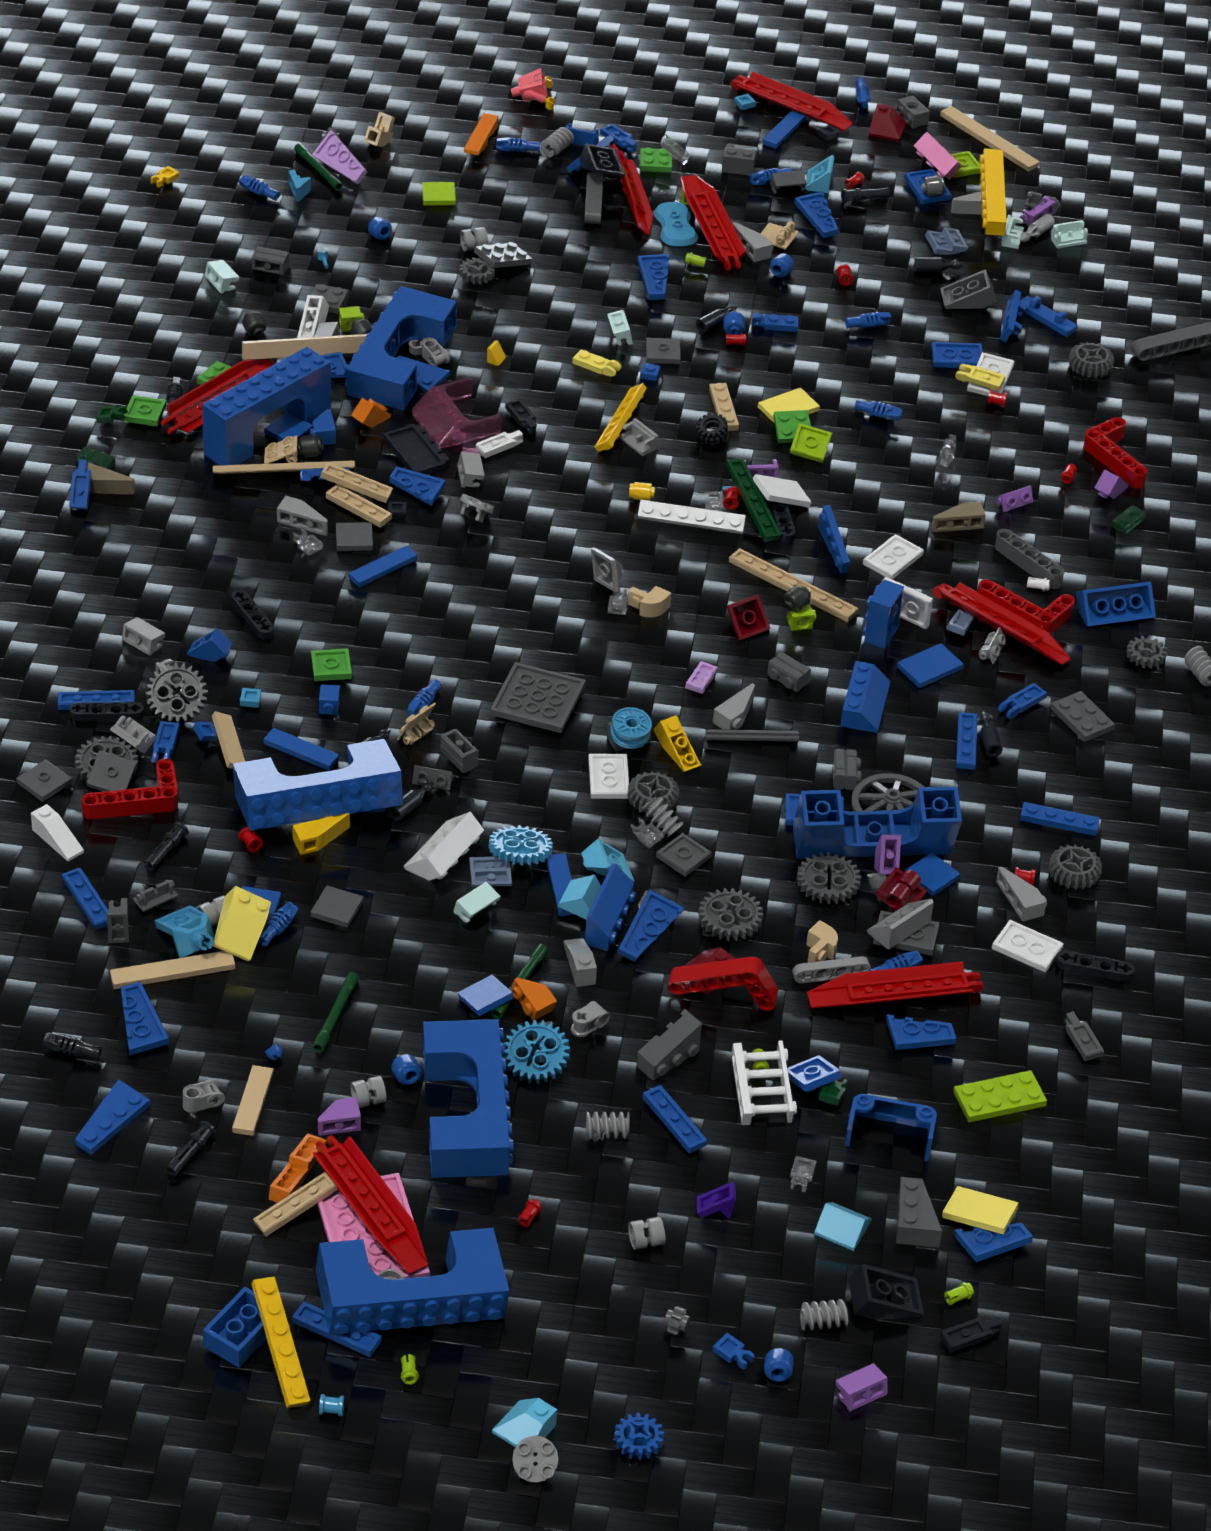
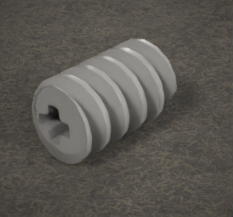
M560 127L542 141V152L550 158L556 156L573 143L574 136L569 129Z
M1193 647L1186 654L1185 663L1202 685L1210 686L1211 657L1208 656L1203 647Z
M654 797L641 810H649L646 817L653 816L651 823L658 822L656 829L663 828L661 835L668 834V838L683 825V822L676 823L678 816L671 817L673 810L666 811L668 804L661 805L664 799H656Z
M586 1112V1133L589 1134L590 1139L593 1138L594 1133H597L598 1139H601L603 1133L606 1134L607 1139L610 1138L611 1133H614L615 1139H618L620 1133L626 1139L629 1133V1112L626 1118L623 1112H620L617 1118L614 1112H611L609 1118L606 1112L602 1113L601 1118H599L597 1112H594L592 1118L589 1112Z
M838 1299L837 1303L834 1300H829L828 1305L825 1301H820L819 1306L816 1301H812L810 1306L808 1302H803L800 1311V1323L803 1331H805L806 1324H809L811 1330H814L815 1323L818 1324L819 1329H822L824 1322H826L828 1328H831L832 1322H835L836 1327L840 1328L841 1321L844 1322L845 1327L848 1326V1312L842 1299Z

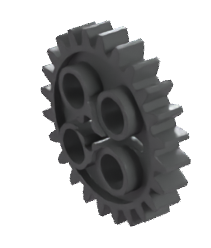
M177 663L174 664V668L167 664V670L160 667L161 673L154 672L155 679L149 678L151 684L146 686L150 690L146 692V697H151L147 700V704H152L150 710H156V717L162 714V721L169 718V722L176 719V723H179L180 719H183L187 723V717L194 720V713L200 715L198 708H205V705L201 702H207V698L204 696L208 695V690L204 689L207 687V684L201 683L204 677H197L199 671L192 672V666L185 669V663L182 664L181 668H178ZM179 677L182 681L174 684L171 680ZM164 690L169 694L166 697H161L158 695L159 692ZM173 690L175 692L180 691V696L178 694L174 696ZM188 690H194L196 692L193 696H187L185 694ZM175 703L182 704V708L178 710L172 706Z
M101 736L99 741L97 738H94L93 743L87 740V746L82 744L81 750H77L75 769H77V774H81V779H86L87 782L98 752H107L109 750V754L135 761L136 767L133 774H136V769H138L136 750L132 749L131 744L126 746V740L120 743L119 738L112 740V736H109L108 740H105L104 736Z
M830 852L827 853V856L820 853L819 857L813 854L812 859L806 858V862H801V867H798V886L801 887V892L806 891V897L812 895L813 901L818 898L820 903L824 900H827L828 904L831 901L838 904V900L846 902V897L852 899V894L856 895L857 890L860 889V870H856L857 865H851L852 860L845 861V856L838 858V854H835L833 857ZM828 867H830V872H831V873H830V883H831V884H830V890L827 889V881H828L827 870H828Z
M724 888L722 893L716 890V895L710 892L709 898L704 897V901L700 902L698 915L701 927H706V932L712 931V936L718 934L719 939L725 936L727 941L734 937L738 941V937L745 940L746 934L752 937L753 932H758V927H761L763 921V908L760 907V902H755L756 897L749 898V893L743 895L742 890L736 893L734 888L731 889V892Z

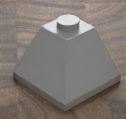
M595 547L591 548L594 580L612 591L618 592L622 581L621 562Z

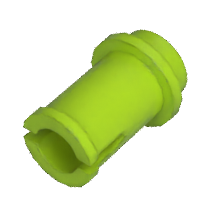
M692 252L687 253L685 263L704 268L706 257L693 255Z
M759 1048V1049L753 1050L752 1053H753V1052H765V1051H763V1049H760V1048ZM766 1060L753 1061V1070L769 1069V1064Z
M963 1282L959 1287L945 1292L944 1296H949L946 1301L949 1305H953L965 1298L970 1299L974 1295V1290L970 1283Z
M408 1354L409 1362H407L406 1355L401 1358L403 1371L401 1379L406 1384H414L419 1377V1373L416 1370L415 1357Z

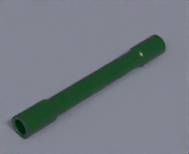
M301 143L295 145L294 150L323 176L336 191L342 189L343 184L318 162Z
M537 945L516 978L525 980L529 978L548 952L545 945ZM513 999L492 1009V1016L496 1019H501L510 1007Z
M349 972L340 993L312 1045L314 1051L319 1053L324 1051L330 1039V1034L359 979L356 973Z

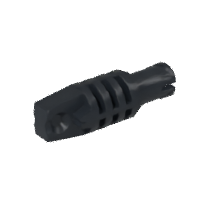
M173 377V383L168 384L166 396L168 404L180 398L183 394V386L180 385L179 377Z
M47 1033L43 1039V1046L59 1053H68L71 1056L74 1054L75 1057L83 1055L99 1059L102 1053V1046L85 1043L81 1038H72L69 1035L66 1037L65 1034Z

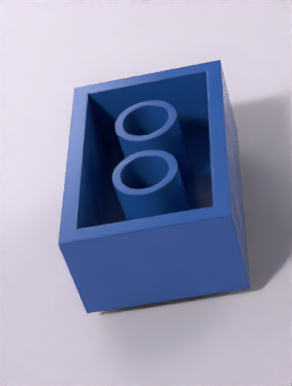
M885 579L880 586H876L873 596L870 595L867 601L869 608L865 615L867 623L863 630V634H865L864 642L885 649L899 628L904 586Z
M244 1287L203 1329L204 1347L238 1368L267 1339L254 1291L247 1287Z

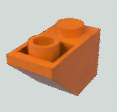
M361 398L351 416L373 428L389 419L391 414L386 412L388 408L372 399L367 401Z
M522 978L514 979L511 986L513 997L519 1000L523 1011L533 1021L553 1011L557 1000L546 985Z

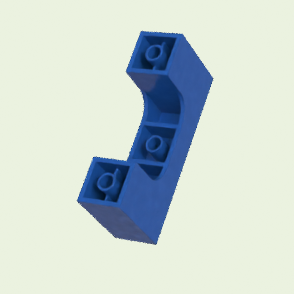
M400 286L398 291L394 292L392 300L387 303L384 312H381L377 323L373 324L372 330L366 335L363 344H360L359 350L353 355L350 364L345 368L347 395L360 399L364 398L367 401L372 399L382 405L404 411L417 391V364L395 358L394 356L404 343L412 340L423 341V339L428 337L436 339L442 347H445L457 328V301Z
M305 347L203 403L204 455L220 466L238 465L254 456L253 432L257 423L262 417L281 406L282 411L312 423L325 410L331 409V362L309 347Z
M385 739L347 745L348 767L302 776H285L280 774L276 770L271 758L234 763L235 797L249 830L403 805L401 770Z
M920 787L913 804L907 808L893 811L858 812L843 810L840 790L801 791L793 822L796 858H812L813 854L819 857L820 853L827 856L828 852L833 857L835 854H838V858L843 856L875 857V849L881 835H901L900 856L929 855L930 853L935 855L951 854L962 823L958 787Z
M498 1019L423 1022L425 1081H464L474 1088L477 1098V1109L468 1115L430 1117L429 1151L431 1178L508 1175L509 1166H513L512 1153H509L513 1152V1139L509 1137L512 1136V1124L507 1121L510 1120V1107L506 1105L509 1104V1091L505 1089L508 1087L507 1075L503 1073L506 1072V1059L502 1057L505 1056V1045L500 1042V1040H503V1028H499Z
M494 1228L450 1231L445 1259L448 1273L404 1279H385L376 1275L369 1266L363 1239L319 1243L316 1276L329 1335L504 1318L509 1287Z

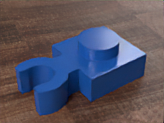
M728 1333L713 1346L715 1354L729 1363L733 1360L737 1361L738 1366L742 1369L747 1368V1362L744 1359L750 1362L754 1361V1354L751 1351L744 1350V1344Z

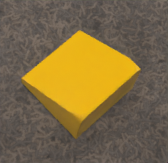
M495 340L487 349V363L499 366L506 356L499 342Z

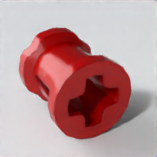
M846 264L840 265L836 270L839 276V283L848 286L853 281L851 268Z
M990 390L987 404H997L1004 408L1007 393H997Z
M731 486L726 488V497L723 500L724 507L729 510L738 507V498L740 497L737 487Z
M245 827L240 831L238 837L241 842H245L248 851L256 852L263 846V840L256 836L255 830L250 831L248 827Z
M1015 867L1014 874L1033 886L1035 870H1019V867Z

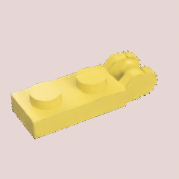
M580 350L573 357L572 362L575 365L611 377L621 369L618 361H610L584 350Z
M961 364L959 367L960 371L956 372L955 375L958 380L963 382L968 381L997 391L1000 390L1005 381V375L966 364Z

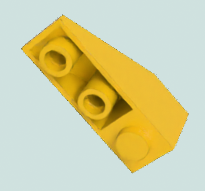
M677 715L660 721L654 728V732L661 746L683 772L700 767L701 764Z
M350 813L293 825V840L300 855L320 850L350 827Z

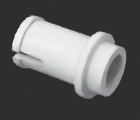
M1028 577L1027 588L1040 589L1043 592L1049 591L1050 580H1047V578Z

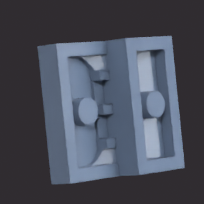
M944 227L942 232L927 230L925 234L935 254H956L968 249L958 229Z
M470 857L472 887H479L485 882L491 887L512 886L510 863H505V859L498 860V857Z

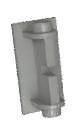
M1001 627L998 628L997 632L988 634L985 645L979 651V657L983 660L991 659L992 664H994L1006 642Z

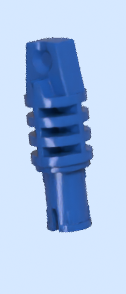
M859 77L856 79L857 87L855 90L857 102L862 103L863 109L869 108L868 102L871 100L869 87L866 85L865 79Z
M497 138L496 149L507 152H540V142L526 141L524 138Z
M773 168L750 175V183L752 185L770 184L772 173L792 172V168Z
M243 175L239 179V185L256 195L266 196L274 201H277L280 197L279 191L270 188L267 183L254 177Z
M889 312L861 314L859 317L846 318L845 326L847 329L853 327H861L863 329L866 327H879L890 324L891 315Z
M859 399L855 402L854 410L869 413L870 416L875 415L877 418L879 416V418L884 417L886 420L897 421L902 416V409L890 404L886 405L876 401L866 402Z
M433 679L426 688H422L408 705V717L412 714L415 716L419 714L418 712L425 705L429 707L435 699V694L442 687L439 680Z
M290 901L281 907L266 923V929L261 933L258 942L261 943L264 940L262 946H267L274 936L280 935L292 922L298 907Z
M918 950L903 953L886 960L883 965L869 969V971L914 967L922 964L923 958Z

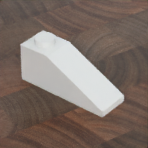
M307 295L297 338L314 337L320 322L326 321L329 305L324 296Z
M48 804L31 813L32 830L64 859L70 861L84 853V849L60 815Z

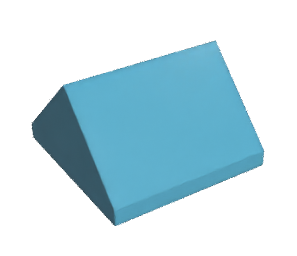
M833 155L808 170L806 190L829 193L834 164Z
M591 875L571 880L558 907L587 920V915L601 888L596 876Z
M833 1202L825 1203L814 1234L854 1251L872 1219Z

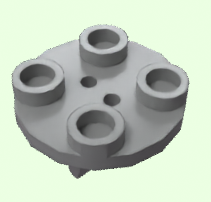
M462 494V497L459 499L464 502L460 514L467 516L470 509L477 507L476 511L478 513L475 520L482 523L487 512L493 513L494 506L466 494Z
M536 1435L521 1440L515 1447L512 1457L514 1469L519 1477L530 1482L545 1481L553 1476L559 1459L557 1449L553 1443L545 1437Z

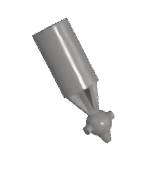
M1050 214L1040 217L1028 226L1026 232L1021 234L1020 241L1027 242L1030 237L1037 238L1055 224L1054 218Z

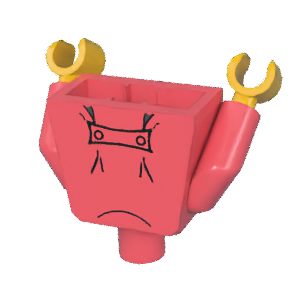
M541 68L519 77V86L511 88L513 97L521 95L525 102L536 100L540 103H546L545 106L549 110L554 108L555 100L553 97H548L547 88H552L553 81L549 76L544 77Z

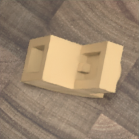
M379 112L375 126H368L364 141L379 147L385 146L393 135L391 129L395 117Z
M655 586L649 593L635 587L629 590L628 605L639 609L640 616L657 617L670 607L671 592Z
M820 920L808 931L806 945L811 947L808 963L824 961L826 957L833 960L836 956L838 935L831 926Z

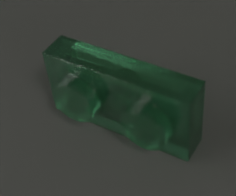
M86 446L76 455V462H79V459L87 460L89 463L106 469H110L116 463L114 456Z
M1132 505L1113 519L1111 526L1126 534L1143 521L1147 513Z

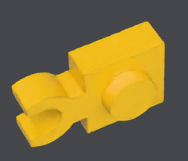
M167 166L158 171L157 175L151 177V184L156 182L157 187H161L164 182L169 184L180 178V173Z

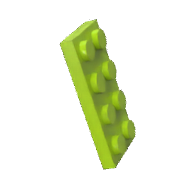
M1031 1070L954 1086L953 1091L968 1122L1044 1107L1047 1103Z

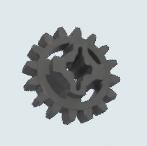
M472 257V260L466 259V262L462 261V265H459V276H462V280L467 279V283L470 281L473 284L488 283V280H492V277L495 276V268H492L486 261L481 260L480 257Z
M1141 636V639L1135 637L1134 641L1130 640L1127 646V658H1130V662H1136L1135 666L1142 665V668L1149 666L1152 669L1153 665L1159 667V664H1164L1167 648L1163 647V642L1158 643L1157 638L1151 640L1150 636L1147 639L1144 636Z

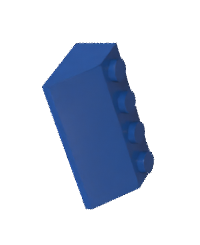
M1151 581L1076 592L1078 611L1086 626L1156 617Z
M855 661L842 710L841 726L878 733L890 681L874 664Z
M612 863L586 920L585 942L588 946L608 951L611 943H615L617 930L622 929L623 918L628 916L630 903L633 904L636 897V892H633L634 883L617 864Z

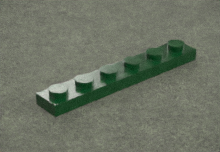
M744 459L727 460L726 467L763 541L780 540L782 534L757 485L753 481V477Z

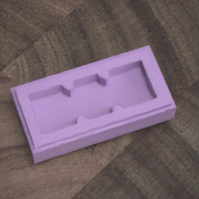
M701 661L686 682L685 688L703 694L716 675L718 667Z

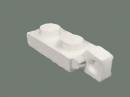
M520 430L510 434L503 432L478 442L476 449L484 458H487L522 443L523 433Z

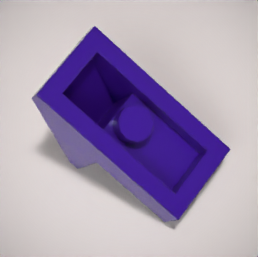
M730 1182L697 1196V1214L703 1218L721 1211L730 1219L736 1201L735 1183Z

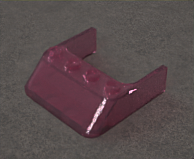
M471 377L430 388L412 408L414 418L423 426L440 448L501 432L502 417L500 414L472 421L466 419L454 404L453 400L473 394V379Z

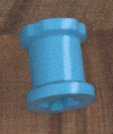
M321 1394L319 1415L336 1413L338 1416H343L344 1396L335 1398L326 1397L325 1394Z

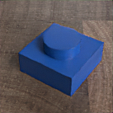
M644 363L640 372V378L657 381L660 366Z
M196 722L193 728L200 741H216L218 739L212 722Z

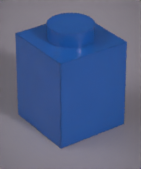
M321 685L319 714L338 715L340 686Z

